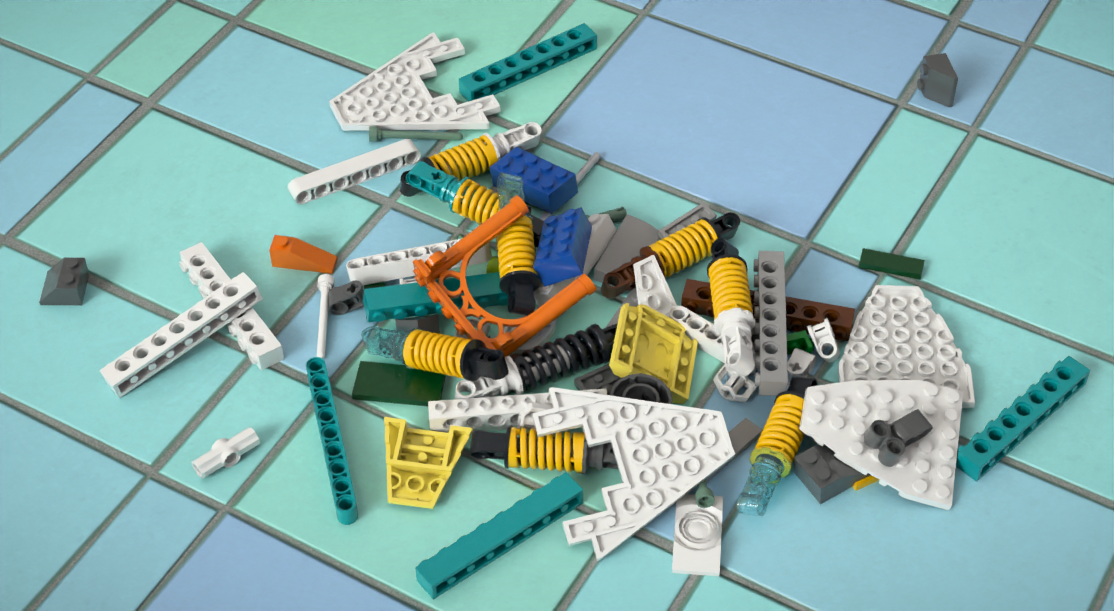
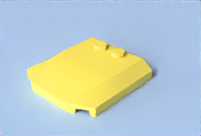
M625 303L620 309L609 366L614 375L620 378L642 373L662 380L670 389L672 403L684 404L689 399L698 341L695 338L691 340L684 333L686 329L682 324L649 306L639 304L637 307L629 306V303Z

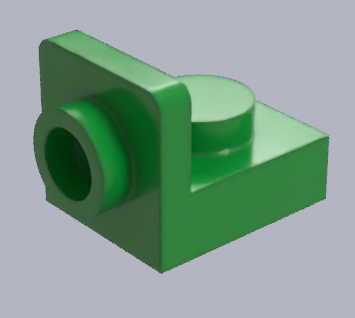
M806 330L786 334L787 354H792L795 348L812 354L814 343L812 338L808 337Z

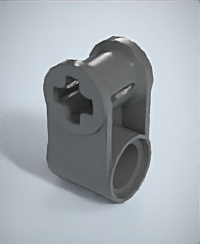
M355 280L332 288L329 291L330 312L334 315H343L346 312L363 308L364 290L362 283Z

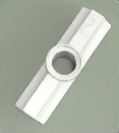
M248 427L230 439L221 438L217 440L209 452L192 461V466L200 478H205L223 466L229 468L237 464L241 455L259 445L260 440L256 432Z

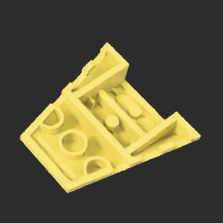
M384 417L388 503L434 509L473 428L450 425L449 433L408 428L405 419Z

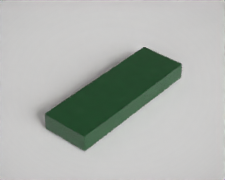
M863 248L859 268L921 280L925 260Z

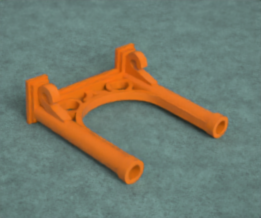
M518 195L509 200L510 203L445 252H435L425 263L422 259H415L413 261V272L416 275L414 277L421 287L425 286L429 290L428 296L434 303L439 302L443 307L441 311L445 317L453 319L456 323L454 327L459 334H465L471 340L478 339L483 341L488 349L501 350L504 357L512 354L585 296H590L597 291L592 280L583 273L536 311L520 319L496 317L486 312L475 302L466 284L468 263L479 249L529 212L527 205ZM462 260L460 273L449 270ZM448 277H454L460 280V288L457 291L451 292L444 286V280ZM461 296L463 300L462 308L459 310L450 298ZM473 316L477 319L482 317L483 319L479 321L476 330L466 317ZM487 323L498 325V336L488 338L482 331L483 326ZM503 326L517 327L510 333H504Z

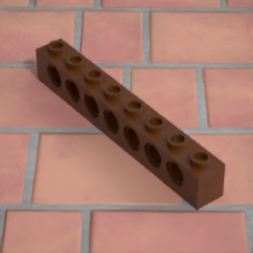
M687 279L682 294L681 306L695 314L714 317L710 283ZM750 290L754 317V307L758 306V303H754V291ZM785 296L786 330L793 332L806 330V333L809 334L807 326H815L828 318L835 339L849 341L855 312L854 308Z

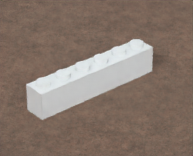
M593 214L588 218L592 225L583 271L586 275H588L600 259L617 231L609 214ZM579 276L546 287L540 282L539 287L534 291V298L538 307L545 304Z

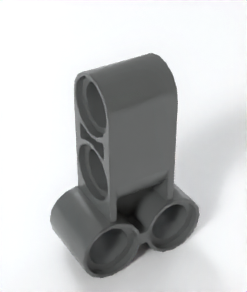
M917 409L891 424L883 420H875L865 433L864 442L872 449H879V461L887 467H892L897 464L904 454L905 447L925 437L933 429V426Z

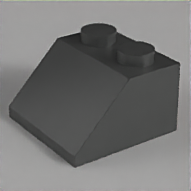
M946 53L924 56L923 63L920 65V79L917 80L918 89L922 91L925 98L946 107H953L958 77Z
M64 257L47 271L39 301L40 305L82 306L89 279L85 258Z

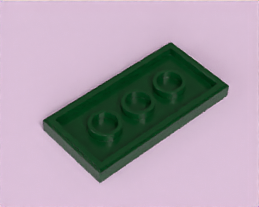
M360 361L352 391V399L428 406V401L441 400L446 375L410 368L407 365Z

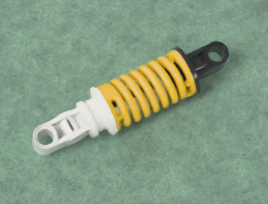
M529 122L520 127L510 129L505 133H497L494 137L484 133L479 138H474L472 141L465 142V144H459L430 157H423L421 161L442 170L450 176L457 177L460 181L465 177L472 178L473 175L477 176L490 170L494 163L515 147L523 150L536 147L540 140L541 126L536 122ZM405 171L400 178V192L407 197L422 192V190L406 184L408 183L406 175L409 171Z
M718 238L711 246L712 261L707 266L713 303L714 327L716 332L721 335L726 365L741 376H747L753 371L755 366L751 341V330L755 327V319L753 317L747 278V263L739 256V251L724 238Z

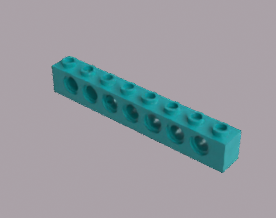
M585 23L459 78V93L468 102L492 94L496 95L596 50L597 34Z
M1070 356L1066 357L1063 361L1059 360L1054 365L1052 371L1049 373L1045 372L1036 385H1030L1022 397L1018 396L1014 400L1012 406L1008 409L1004 408L996 420L989 421L981 433L977 432L966 446L962 445L958 449L956 467L977 482L1086 385L1090 369Z

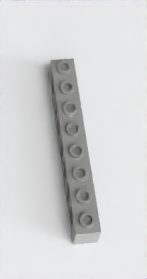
M759 251L758 259H754L753 271L757 272V275H754V287H758V290H754V303H758V306L754 307V319H758V323H755L754 336H758L754 344V352H758V356H755V369H759V373H755V386H759V395L777 396L779 393L787 391L788 384L784 252Z

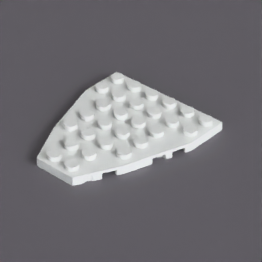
M876 285L872 295L865 302V307L857 315L850 333L849 341L838 366L839 382L853 380H923L963 391L962 408H974L975 405L971 368L962 359V351L960 348H956L953 342L954 337L940 314H936L933 311L932 303L924 297L919 286Z
M853 380L807 387L799 427L802 432L807 436L813 437L819 445L823 446L825 444L835 452L834 456L864 475H867V473L879 479V484L884 487L888 484L898 490V495L945 510L951 508L963 391L923 380ZM919 409L933 426V429L925 437L905 447L904 454L895 466L887 467L883 465L878 459L879 449H872L864 442L865 433L875 420H883L891 424Z

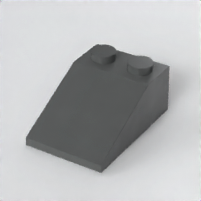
M825 444L823 446H813L794 457V473L820 504L871 475L869 473L864 475L834 456L835 452Z

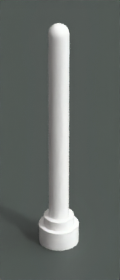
M329 274L320 275L317 284L321 291L317 357L322 359L325 358L329 291L334 288L335 283L334 277Z

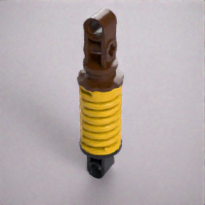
M729 212L713 221L702 217L694 224H690L670 234L668 237L662 238V240L641 248L640 256L632 258L631 262L623 264L604 276L600 289L602 295L613 299L626 291L636 288L633 264L651 255L655 256L664 278L670 277L673 273H678L680 270L698 263L699 260H704L705 257L711 256V246L716 239L724 238L728 240L735 236L741 222L739 216Z

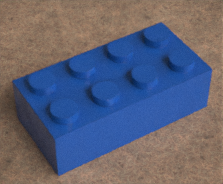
M515 147L490 167L494 187L510 195H518L523 201L550 214L554 213L578 193L575 173L518 147Z
M582 207L575 210L569 209L563 214L552 215L544 220L533 266L544 287L583 274L592 225Z

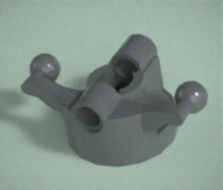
M642 373L631 374L617 380L612 385L605 384L600 388H606L607 395L672 404L670 389L662 380L652 375Z

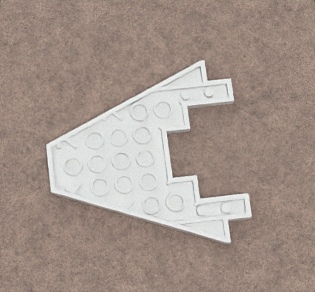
M434 32L329 101L330 108L343 131L369 130V126H378L382 130L438 131L489 129L490 124L486 116L501 112L500 105L493 94L457 105L451 93L432 98L422 80L437 76V70L433 63L465 54V48L458 38L440 42Z
M551 387L549 388V394L553 408L532 413L538 437L583 427L588 447L611 442L623 483L601 489L607 511L562 523L568 546L592 541L597 561L610 554L735 456L721 411Z

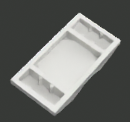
M686 494L676 502L672 573L719 576L723 496H714L715 502L709 508L698 507L695 494Z

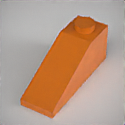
M274 235L269 249L272 267L333 274L337 262L336 255L295 237Z

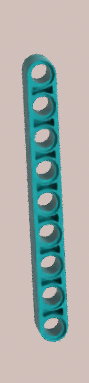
M313 357L306 362V370L337 519L341 524L350 525L358 518L356 498L326 363L320 357Z

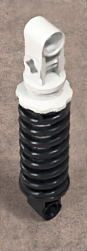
M592 324L585 331L579 330L574 335L568 334L564 339L557 338L553 343L546 342L543 347L535 346L532 351L524 350L522 355L506 356L505 361L509 370L506 377L493 380L481 376L473 382L461 380L456 385L455 399L504 396L510 391H514L516 395H522L527 390L526 385L530 389H535L537 386L536 381L541 385H546L547 377L551 381H557L558 373L562 377L568 376V369L574 374L578 373L579 365L584 370L588 369L590 366L589 359L595 366L602 363L606 364L611 359L617 324L601 329L597 324ZM466 391L469 392L470 395L465 396L462 395L460 392Z

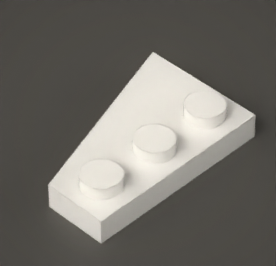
M651 255L633 264L638 305H647L669 317L670 309L677 306L655 256Z

